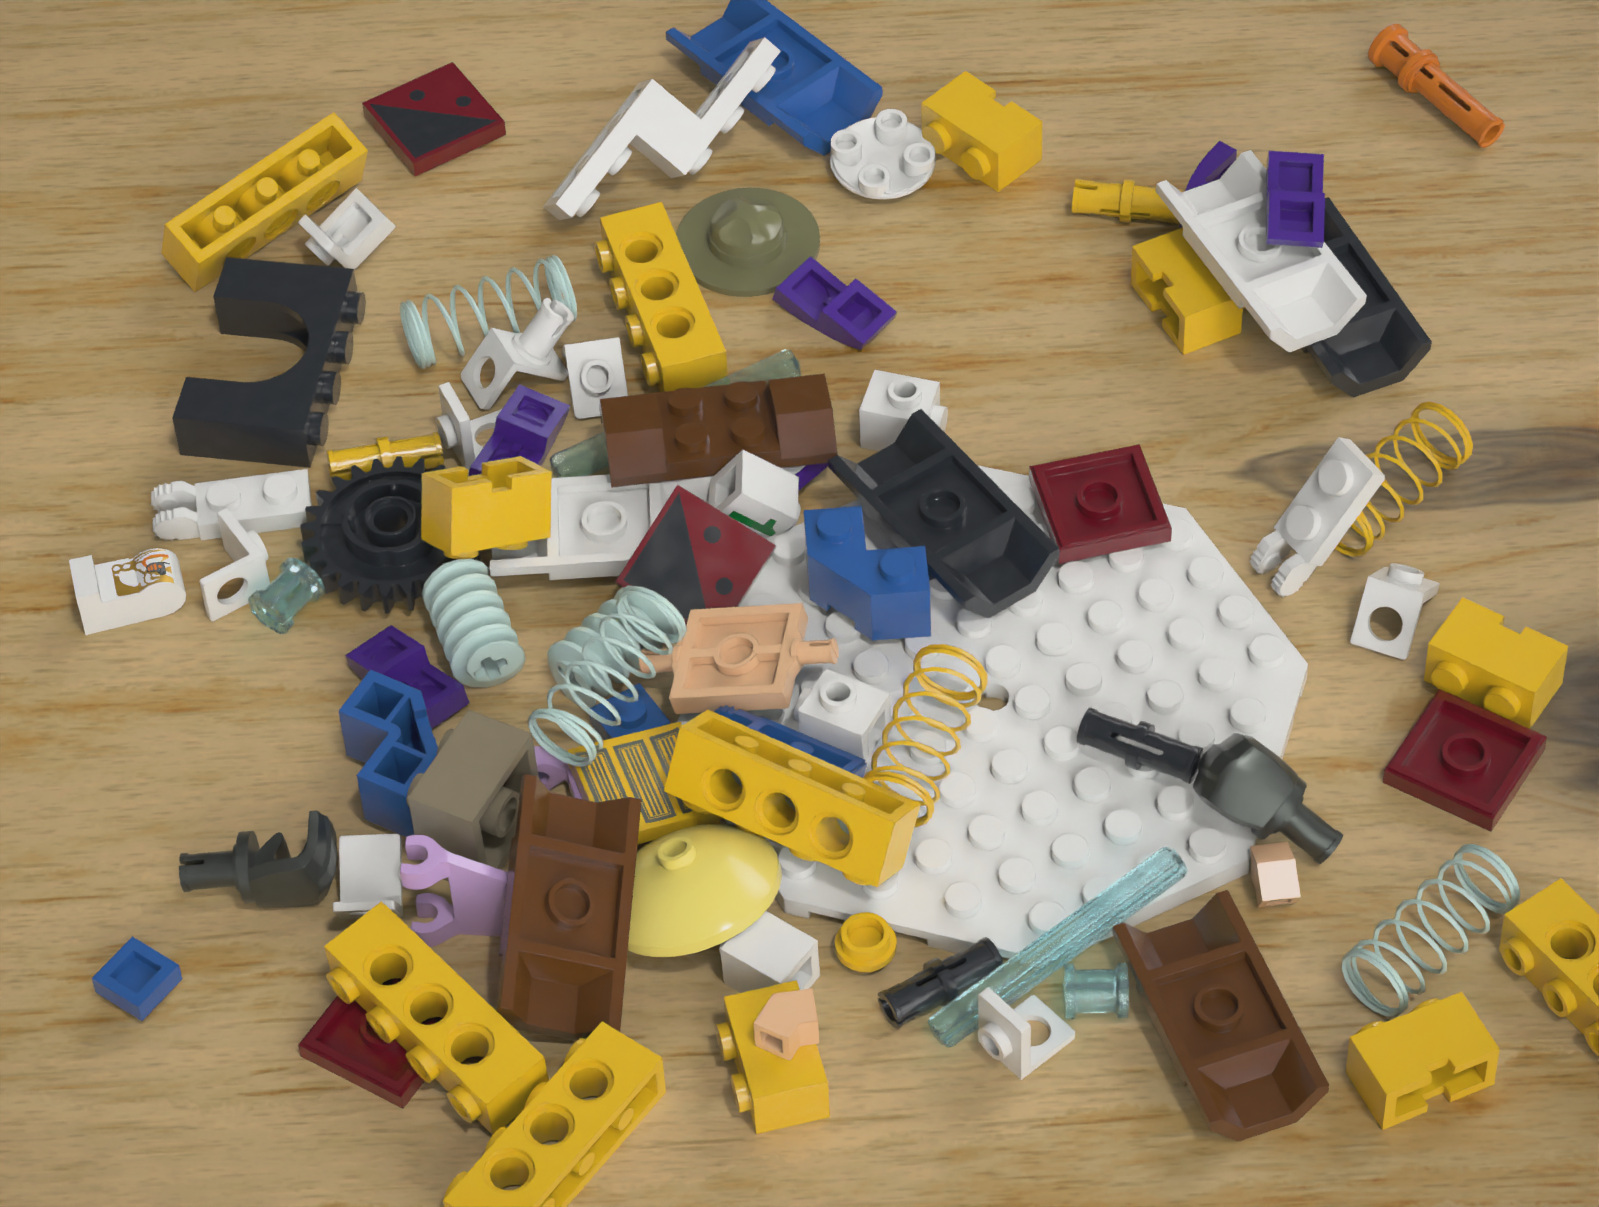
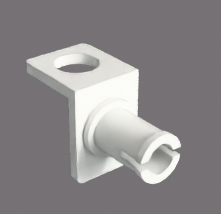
M546 298L542 301L541 307L523 333H513L495 328L490 329L461 372L462 381L480 409L490 410L516 371L565 381L568 371L553 347L568 325L574 320V315L568 307L555 299L551 301L550 298ZM491 358L495 364V375L492 383L488 387L483 388L480 382L481 368Z

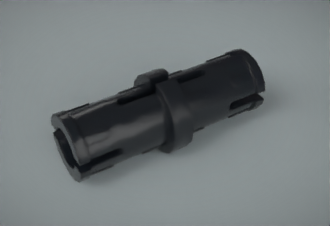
M1091 707L1085 712L1077 733V743L1088 745L1123 758L1127 767L1139 770L1141 766H1145L1182 779L1183 782L1188 784L1193 782L1198 773V764L1204 750L1197 745L1192 746L1155 732V726L1148 722L1140 721L1138 725L1098 712V710ZM1119 736L1128 738L1130 740L1139 742L1143 745L1163 751V754L1158 755L1152 753L1150 751L1141 749L1137 746L1117 740V738Z
M984 937L978 940L977 943L944 960L934 958L924 963L923 971L887 990L879 992L878 996L880 998H878L880 1008L892 1027L897 1029L906 1022L939 1005L946 1008L959 1002L960 994L981 982L1004 973L1002 957L994 943L989 938Z

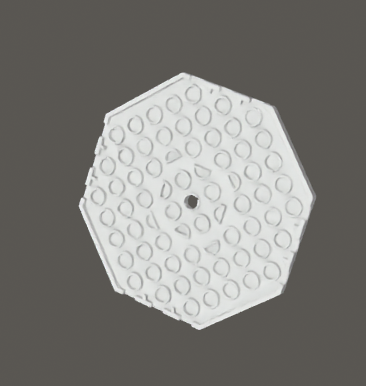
M979 466L1050 538L1030 484L1029 476ZM858 499L841 507L862 506V502ZM1163 504L1172 527L1170 542L1059 564L1057 559L1036 592L991 618L965 610L935 578L931 581L929 580L931 605V636L872 641L855 630V622L833 607L826 611L812 602L809 596L804 522L789 528L783 534L765 538L775 544L776 549L739 607L803 603L808 616L804 641L835 638L838 644L839 657L836 664H809L801 668L795 679L789 708L747 710L746 712L758 717L763 716L799 732L798 721L794 720L796 702L806 687L813 688L825 668L890 693L891 721H893V706L899 698L903 697V683L908 675L914 672L913 660L915 655L921 648L931 644H947L959 647L972 654L983 665L988 675V684L982 694H985L986 698H998L1004 702L1008 701L1006 706L995 711L979 707L978 705L965 708L971 716V724L966 730L955 732L960 739L961 749L956 754L944 756L950 764L951 773L945 779L933 781L940 791V798L934 803V813L928 823L914 828L901 870L878 887L859 885L846 879L841 871L819 861L800 859L794 856L788 847L764 837L774 847L782 870L781 884L775 898L786 914L808 919L811 912L842 919L844 922L850 916L857 913H874L884 918L894 932L927 939L928 947L959 953L977 943L978 940L987 937L994 943L1002 957L1012 959V966L1031 971L1043 969L1112 937V927L1114 925L1127 923L1134 927L1248 874L1251 866L1250 846H1255L1257 836L1251 832L1250 827L1232 822L1203 802L1193 789L1195 779L1191 784L1183 782L1182 779L1145 766L1135 770L1127 767L1123 758L1088 745L1077 743L1078 729L1088 708H1094L1098 712L1138 725L1140 721L1148 722L1155 726V732L1192 746L1202 747L1204 749L1203 754L1213 744H1220L1233 733H1239L1255 738L1283 759L1292 730L1297 704L1302 696L1307 680L1308 663L1187 509ZM862 510L866 550L898 548ZM930 653L921 659V668H949L966 675L974 681L977 687L980 685V678L976 670L955 656L944 653ZM937 671L924 672L933 682L944 688L958 692L974 690L969 683L952 674ZM914 677L909 684L908 693L926 691L919 684L917 678ZM923 695L910 698L912 705L925 717L940 721L948 727H959L965 723V715L958 707L942 703L931 696ZM971 699V700H958V702H959V703H969V702H972L974 699ZM906 701L898 709V718L915 715L908 707ZM701 713L680 714L677 722L681 721L682 725H684ZM908 720L900 722L904 732L916 742L942 752L951 751L955 747V740L947 731L929 726L924 721ZM894 725L888 735L887 742L906 740ZM1119 736L1117 738V740L1137 746L1141 749L1150 751L1152 753L1158 755L1163 754V751L1143 745L1139 742L1130 740L1128 738ZM896 745L889 747L894 757L906 767L922 772L927 776H939L945 771L944 763L935 755L923 752L914 746ZM885 750L877 758V767L895 765ZM871 762L868 765L865 774L872 770ZM885 770L906 775L917 781L928 791L931 798L934 797V789L925 780L911 776L904 771ZM732 772L733 778L742 787L739 777ZM878 781L873 782L875 784L882 786ZM884 781L900 795L913 800L923 801L921 797L909 788L898 783ZM784 795L787 804L795 810L791 799ZM920 806L917 818L926 814V806ZM724 819L727 825L736 826L735 823ZM838 819L841 829L849 835L847 826Z

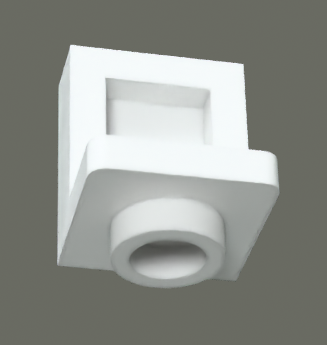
M357 188L320 226L313 222L306 214L298 221L311 235L305 242V245L326 265L329 266L336 259L345 268L354 270L396 227Z

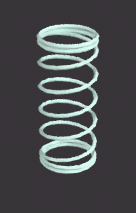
M556 255L548 256L545 260L538 259L533 272L534 289L523 272L515 267L510 268L506 276V297L494 280L488 276H483L478 285L479 308L466 289L460 285H454L450 294L451 318L440 300L430 293L425 295L422 303V319L412 301L401 302L400 316L404 333L417 365L425 369L437 363L428 325V299H432L440 309L452 332L459 354L464 357L465 351L461 342L456 317V290H460L470 303L486 337L489 330L484 310L483 284L486 281L489 282L505 307L514 333H520L511 297L512 273L519 275L530 292L537 310H539L542 303L538 280L540 264H544L546 280L552 300L555 299L568 307L574 315L573 322H575L577 319L576 300L562 261Z
M629 586L623 589L616 602L618 613L608 614L601 619L599 625L601 637H591L585 641L582 647L583 661H573L566 666L564 672L566 684L555 685L549 689L546 697L549 708L537 709L529 716L528 727L532 736L540 746L557 759L573 766H588L596 758V750L603 749L604 744L599 733L591 725L575 715L553 708L551 700L553 694L559 689H568L579 706L599 722L609 726L621 724V717L618 711L606 699L593 691L570 683L569 675L571 669L577 665H585L590 675L608 693L622 701H638L639 695L636 688L625 676L604 664L588 660L587 650L589 645L595 641H603L607 651L626 670L645 679L655 677L656 670L652 662L642 652L621 640L605 637L604 628L607 621L619 617L626 630L635 640L645 648L660 655L672 654V644L682 641V638L685 636L687 628L683 616L672 603L653 590L640 586ZM637 595L659 606L674 621L679 631L678 634L664 633L650 622L641 619L628 604L627 596ZM626 619L646 636L666 643L668 650H661L647 643L632 629ZM609 643L617 644L638 656L649 667L650 674L640 672L627 664L618 656ZM592 666L602 669L621 680L631 690L633 697L624 696L613 690L597 675ZM575 691L593 697L605 705L613 713L616 721L607 720L595 713L580 699ZM544 718L557 723L569 737L585 747L588 757L576 756L557 746L543 733L536 719ZM582 727L587 729L596 738L598 745H594L593 740Z
M1476 844L1463 845L1454 853L1453 860H1447L1440 866L1437 879L1425 880L1418 887L1416 899L1404 900L1397 906L1395 919L1382 920L1375 927L1373 939L1359 941L1342 957V972L1352 992L1363 1004L1381 1015L1398 1017L1408 1008L1409 997L1407 992L1421 995L1425 992V980L1418 967L1403 952L1388 943L1378 941L1380 930L1386 925L1395 924L1399 939L1411 958L1431 973L1444 974L1447 971V960L1441 948L1423 930L1408 922L1400 921L1401 911L1407 905L1417 904L1420 918L1431 936L1442 947L1452 953L1465 954L1468 951V938L1458 922L1474 933L1486 934L1490 931V920L1483 906L1495 913L1505 914L1519 903L1520 889L1517 879L1509 866L1498 855L1487 848ZM1463 853L1476 854L1491 863L1509 886L1511 899L1506 888L1488 870L1474 862L1462 860ZM1463 865L1480 871L1493 881L1502 892L1506 903L1495 901L1481 892L1471 881ZM1449 866H1454L1456 876L1463 888L1452 882L1442 880L1444 871ZM1438 884L1443 902L1453 917L1431 902L1421 900L1423 890L1429 885ZM1443 885L1453 888L1469 899L1482 914L1485 927L1477 929L1468 924L1450 904ZM1422 905L1440 913L1451 922L1464 942V946L1461 949L1452 947L1437 935L1427 921ZM1400 925L1418 933L1434 948L1442 961L1440 969H1434L1427 965L1414 953L1407 943ZM1374 944L1375 953L1362 947ZM1379 946L1395 953L1410 966L1420 981L1421 987L1415 990L1404 984L1397 971L1384 960ZM1356 957L1369 961L1390 980L1398 994L1400 1001L1398 1008L1386 1006L1372 995L1357 969Z

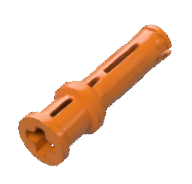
M1392 24L1375 37L1368 51V59L1375 66H1385L1398 78V85L1404 91L1411 93L1419 92L1447 118L1473 138L1481 148L1492 145L1500 137L1505 127L1504 121L1500 117H1496L1470 95L1466 89L1462 88L1440 69L1437 55L1430 49H1420L1408 38V31L1402 25Z

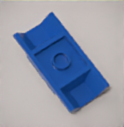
M730 0L720 19L692 36L674 27L666 31V40L700 65V73L715 85L719 83L749 42L764 37L781 51L771 63L776 68V71L760 91L755 93L751 90L741 102V105L768 126L775 123L803 146L824 156L831 151L832 136L837 131L844 130L856 122L871 118L883 95L882 86L767 0Z

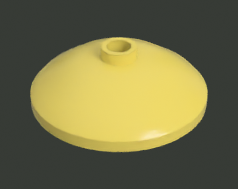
M703 824L683 828L666 834L637 851L628 950L651 957L682 956L712 948L743 932L769 908L780 888L782 870L774 847L764 837L727 824Z

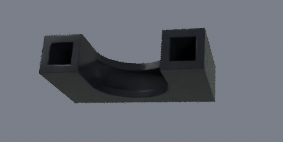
M226 257L213 295L221 334L283 340L300 347L305 353L292 368L267 380L238 382L186 377L172 417L180 455L311 468L317 446H324L327 440L329 427L327 412L330 405H337L341 392L340 370L342 364L348 365L352 358V331L355 324L361 325L363 322L366 306L364 292L357 291L354 269Z

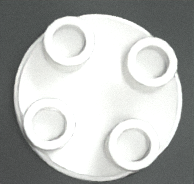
M886 109L878 113L875 118L856 122L844 130L837 131L831 138L830 166L834 176L846 189L863 197L894 199L906 196L921 188L929 180L935 169V148L922 137V130L914 124L907 122V116L902 111L896 109Z

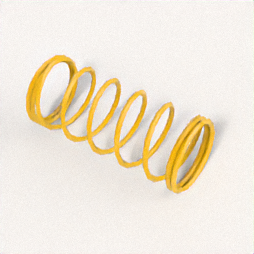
M1430 401L1420 403L1411 412V418L1401 420L1395 427L1393 435L1383 437L1376 444L1375 451L1366 454L1369 459L1374 458L1375 466L1380 471L1378 458H1385L1404 469L1416 483L1419 497L1416 500H1408L1402 497L1385 479L1381 485L1395 498L1400 508V514L1397 518H1390L1382 514L1369 501L1366 506L1377 518L1381 532L1374 536L1370 522L1361 511L1356 520L1363 531L1354 522L1351 527L1366 538L1365 547L1355 549L1340 541L1335 547L1337 551L1352 557L1364 556L1373 547L1374 540H1381L1385 536V525L1382 519L1392 523L1401 522L1404 518L1402 502L1409 505L1420 504L1423 501L1422 485L1438 487L1442 483V470L1440 467L1447 470L1458 469L1472 455L1473 443L1470 432L1464 422L1452 410L1442 404ZM1426 409L1436 411L1446 417L1456 427L1465 445L1462 457L1456 442L1446 431L1430 421L1419 419L1420 411ZM1419 423L1426 424L1441 433L1453 446L1457 457L1447 456L1437 450L1427 440ZM1411 424L1416 441L1404 436H1398L1399 431L1404 425ZM1393 440L1395 454L1398 459L1379 453L1380 448L1386 442ZM1397 440L1416 446L1433 462L1438 472V479L1435 482H1426L1413 473L1399 452Z
M947 644L928 645L921 648L915 655L913 660L914 672L909 674L904 681L903 697L899 698L893 706V721L889 722L882 731L883 745L878 747L871 756L872 770L863 777L869 782L878 781L884 788L893 792L896 791L891 789L884 781L901 784L921 797L923 801H914L921 803L920 806H926L927 812L924 816L916 819L914 828L927 824L932 818L934 803L940 798V791L933 781L945 779L951 773L950 764L944 756L956 754L961 749L960 739L955 732L966 730L969 727L971 716L965 708L979 703L981 694L988 684V675L983 665L972 654L959 647ZM930 653H944L965 661L976 670L980 678L979 687L963 673L949 668H921L922 657ZM937 671L952 674L969 683L974 690L958 692L944 688L933 682L924 672ZM914 677L917 678L919 684L926 691L908 693L909 684ZM923 695L931 696L942 703L958 707L965 715V723L959 727H948L940 721L925 717L912 705L910 698ZM971 699H974L972 702H969V703H959V702H958V700H971ZM904 701L914 712V716L898 718V709ZM908 720L924 721L929 726L947 731L954 738L955 747L951 751L942 752L916 742L904 732L900 722ZM895 725L899 733L906 740L887 742L888 733ZM896 745L914 746L923 752L937 756L944 763L945 771L939 776H927L900 763L891 753L889 747ZM885 750L895 765L877 767V758ZM885 770L904 771L911 776L925 780L934 789V797L931 798L928 791L917 781L906 775Z

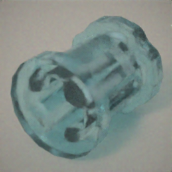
M293 557L287 558L279 566L280 574L265 590H256L248 598L251 611L264 626L279 634H286L294 625L293 617L309 601L316 602L325 593L324 584L317 573L309 565Z
M1116 963L1114 969L1077 970L1074 964H1063L1064 1019H1075L1077 1013L1115 1012L1118 1019L1128 1018L1129 980L1127 963Z

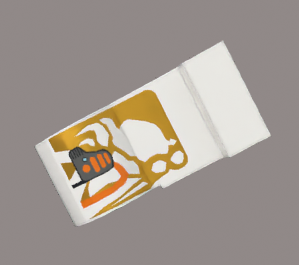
M161 548L149 549L139 553L133 559L126 558L94 565L92 555L69 560L85 635L169 615L181 608L186 601V592L179 560L176 554L170 550Z

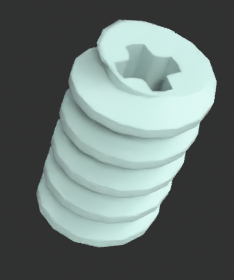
M457 559L441 565L429 576L424 583L422 591L424 605L429 611L431 622L436 629L439 642L443 646L444 654L449 661L453 676L461 684L470 687L487 688L502 684L513 678L522 669L526 660L524 650L518 645L516 631L511 628L510 617L504 611L503 600L497 594L495 581L488 576L489 568L478 560Z
M629 586L619 589L614 599L602 603L597 613L585 617L581 626L568 631L564 640L551 645L547 652L548 665L557 685L566 684L564 672L568 664L573 661H583L582 647L584 642L591 637H601L599 630L601 619L608 614L618 613L617 599L620 593L623 592V589ZM637 595L627 596L628 604L641 619L650 622L664 633L678 634V628L674 621L659 606ZM619 617L612 618L606 622L604 628L605 637L621 640L639 651L647 649L632 637ZM626 619L628 624L641 638L652 646L662 649L661 642L646 636ZM595 641L589 645L587 650L589 661L604 664L628 679L629 671L612 657L603 641ZM609 643L621 659L631 667L640 669L638 656L617 644ZM577 665L571 669L569 679L572 685L584 687L601 697L610 695L590 675L585 665ZM592 666L597 675L612 689L611 680L616 683H623L612 674ZM561 689L569 700L579 706L568 689ZM575 691L589 708L596 705V700L593 697Z

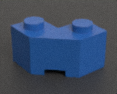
M862 506L804 510L809 596L812 602L826 611L833 607L855 622V630L872 641L931 636L930 585L925 546L866 550Z
M370 669L338 711L346 755L366 763L356 775L365 820L407 837L414 835L410 808L406 802L408 789L415 776L419 773H425L437 755L438 746L432 733L421 691Z

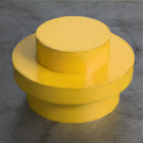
M861 912L850 916L839 928L835 936V952L838 959L843 965L854 971L873 972L882 969L892 961L896 954L897 939L894 930L884 918L874 913Z

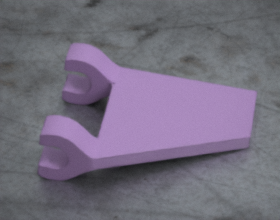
M407 836L405 842L407 859L424 860V862L417 865L401 863L400 875L402 886L413 890L425 889L444 878H448L453 904L452 906L437 894L423 893L417 895L415 904L418 917H431L435 919L429 923L412 922L411 930L429 947L437 946L459 934L501 937L508 872L450 853L428 836Z

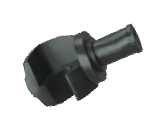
M1233 733L1222 743L1213 744L1203 754L1198 764V773L1193 783V789L1208 806L1232 822L1250 827L1251 832L1262 840L1271 834L1281 832L1294 844L1312 856L1315 862L1322 864L1335 851L1343 838V834L1339 830L1332 828L1302 803L1304 799L1303 794L1307 787L1306 782L1298 777V774L1283 759L1255 738Z
M309 811L307 842L297 857H291L282 833L274 834L260 848L254 831L239 832L236 844H234L233 850L195 854L181 853L179 861L180 864H184L179 865V878L183 892H191L198 889L236 886L244 903H256L258 907L313 906L327 896L336 872L337 838L334 826L330 819L319 811Z

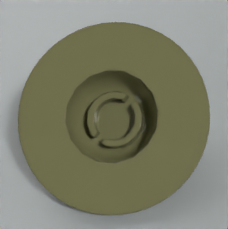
M764 188L731 189L702 200L684 216L676 233L697 284L713 292L728 296L753 297L774 293L776 287L810 256L816 260L820 250L819 227L812 213L793 197Z

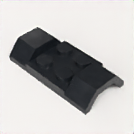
M1327 197L1325 198L1324 242L1365 292L1367 297L1365 304L1337 335L1301 349L1304 354L1310 352L1331 384L1350 396L1357 397L1403 381L1431 350L1432 341L1331 199Z
M922 409L911 414L893 444L859 463L839 455L828 460V468L862 502V510L898 548L925 546L929 580L931 581L935 578L967 611L991 618L1036 592L1059 557V547Z

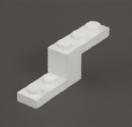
M765 37L749 42L695 114L655 80L650 79L638 83L543 207L558 220L572 218L574 214L582 217L598 199L600 192L595 187L608 172L611 176L615 175L631 156L632 151L627 147L629 143L670 178L684 176L687 172L691 175L696 174L712 155L713 150L708 145L719 131L723 134L727 133L743 115L744 109L740 104L751 90L757 93L771 79L776 71V68L771 63L781 51Z

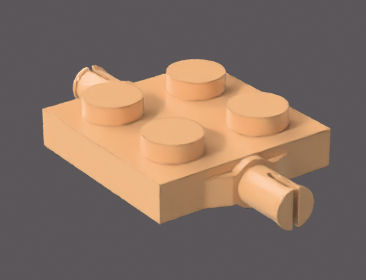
M803 603L693 609L689 613L686 634L682 641L677 642L673 647L672 654L660 655L647 649L640 651L652 662L656 673H674L669 700L675 714L703 713L707 709L714 712L720 706L724 707L726 705L728 707L734 706L735 710L741 709L744 711L789 708L795 679L801 668L809 664H836L839 657L838 644L835 638L804 641L808 616ZM639 658L641 672L650 673L649 667Z

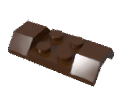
M825 373L768 380V384L766 380L753 382L738 381L727 385L679 388L674 391L600 399L601 424L603 423L611 488L714 476L742 450L779 468L828 463L829 459L838 455L833 408Z
M525 774L521 778L516 833L511 839L499 950V956H502L497 1002V1012L515 1029L569 1040H579L581 1038L587 1039L601 1022H604L620 1032L642 799L627 797L593 802L551 793L537 776Z
M1228 890L1216 893L1190 920L1148 933L1127 923H1120L1112 927V934L1136 980V990L1184 1087H1189L1210 1131L1239 1142L1297 1123L1329 1092V1083Z

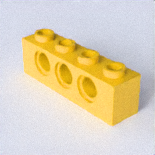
M333 112L165 223L161 254L190 288L197 292L221 275L226 257L246 259L298 224V221L305 214L310 216L362 181L368 150L336 113Z
M658 202L600 217L602 240L594 242L597 262L602 273L610 272L613 277L609 279L611 295L616 309H626L628 315L625 316V326L632 347H642L644 353L640 355L648 386L657 384L659 391L665 392L674 391L679 388H700L729 384L726 349L663 203Z
M708 709L680 726L664 787V792L682 799L683 803L694 811L713 813L735 823L738 829L766 837L788 847L789 851L800 859L819 861L841 871L843 876L853 883L875 887L880 886L903 868L921 803L878 784L869 782L860 776ZM732 772L739 777L742 787L735 781ZM784 795L791 799L795 810L787 804ZM838 819L847 826L849 835L841 829Z
M1560 878L1504 914L1499 951L1507 966L1515 974L1524 975L1543 994L1549 1008L1556 1015L1566 1017L1585 1036L1588 1045L1599 1057V914Z
M382 901L324 946L330 967V972L326 974V978L334 992L345 1003L350 1004L355 1000L367 1011L366 1018L381 1039L387 1043L396 1039L407 1051L406 1057L417 1074L428 1083L436 1079L448 1091L447 1097L449 1102L465 1121L472 1123L477 1119L493 1135L499 1128L508 1124L523 1111L528 1096L539 1083L549 1081L545 1057ZM389 979H402L393 985H381ZM432 1017H441V1018H443L442 1020H440L439 1022H437V1023H435V1024H431V1025L421 1024L423 1021H425V1020L428 1019V1018H432ZM469 1057H484V1059L475 1064L467 1065L461 1063Z
M601 1022L587 1039L581 1038L572 1045L564 1059L563 1066L548 1082H541L532 1090L526 1100L523 1111L508 1127L503 1126L492 1135L485 1148V1153L468 1172L463 1171L451 1181L443 1199L444 1207H567L665 1095L663 1057L606 1023ZM588 1096H599L596 1099L583 1100V1098ZM549 1140H560V1142L552 1145L542 1144ZM509 1185H521V1187L514 1190H503L504 1187Z

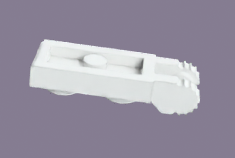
M1338 437L1274 526L1276 531L1262 538L1257 545V549L1250 556L1251 560L1249 562L1258 573H1268L1277 568L1282 563L1281 560L1293 548L1297 554L1282 563L1278 573L1272 579L1271 586L1283 598L1299 591V588L1303 586V582L1307 581L1315 568L1322 566L1385 480V475L1350 439Z
M302 469L195 483V486L184 481L159 484L157 488L154 487V491H151V506H153V510H157L159 513L155 514V518H153V532H155V536H158L159 539H165V541L198 537L201 540L222 538L217 512L225 508L230 510L246 532L252 529L256 533L299 528L301 524L307 522L306 506H312L308 470Z

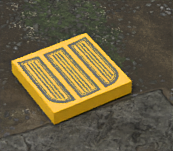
M681 721L603 740V749L596 750V758L592 764L584 767L568 764L583 800L602 802L627 797L642 799L638 844L656 840L666 834L691 826L720 824V816L713 813L694 811L688 808L682 799L664 792L679 728L682 726ZM584 746L567 750V752L576 756L588 757Z

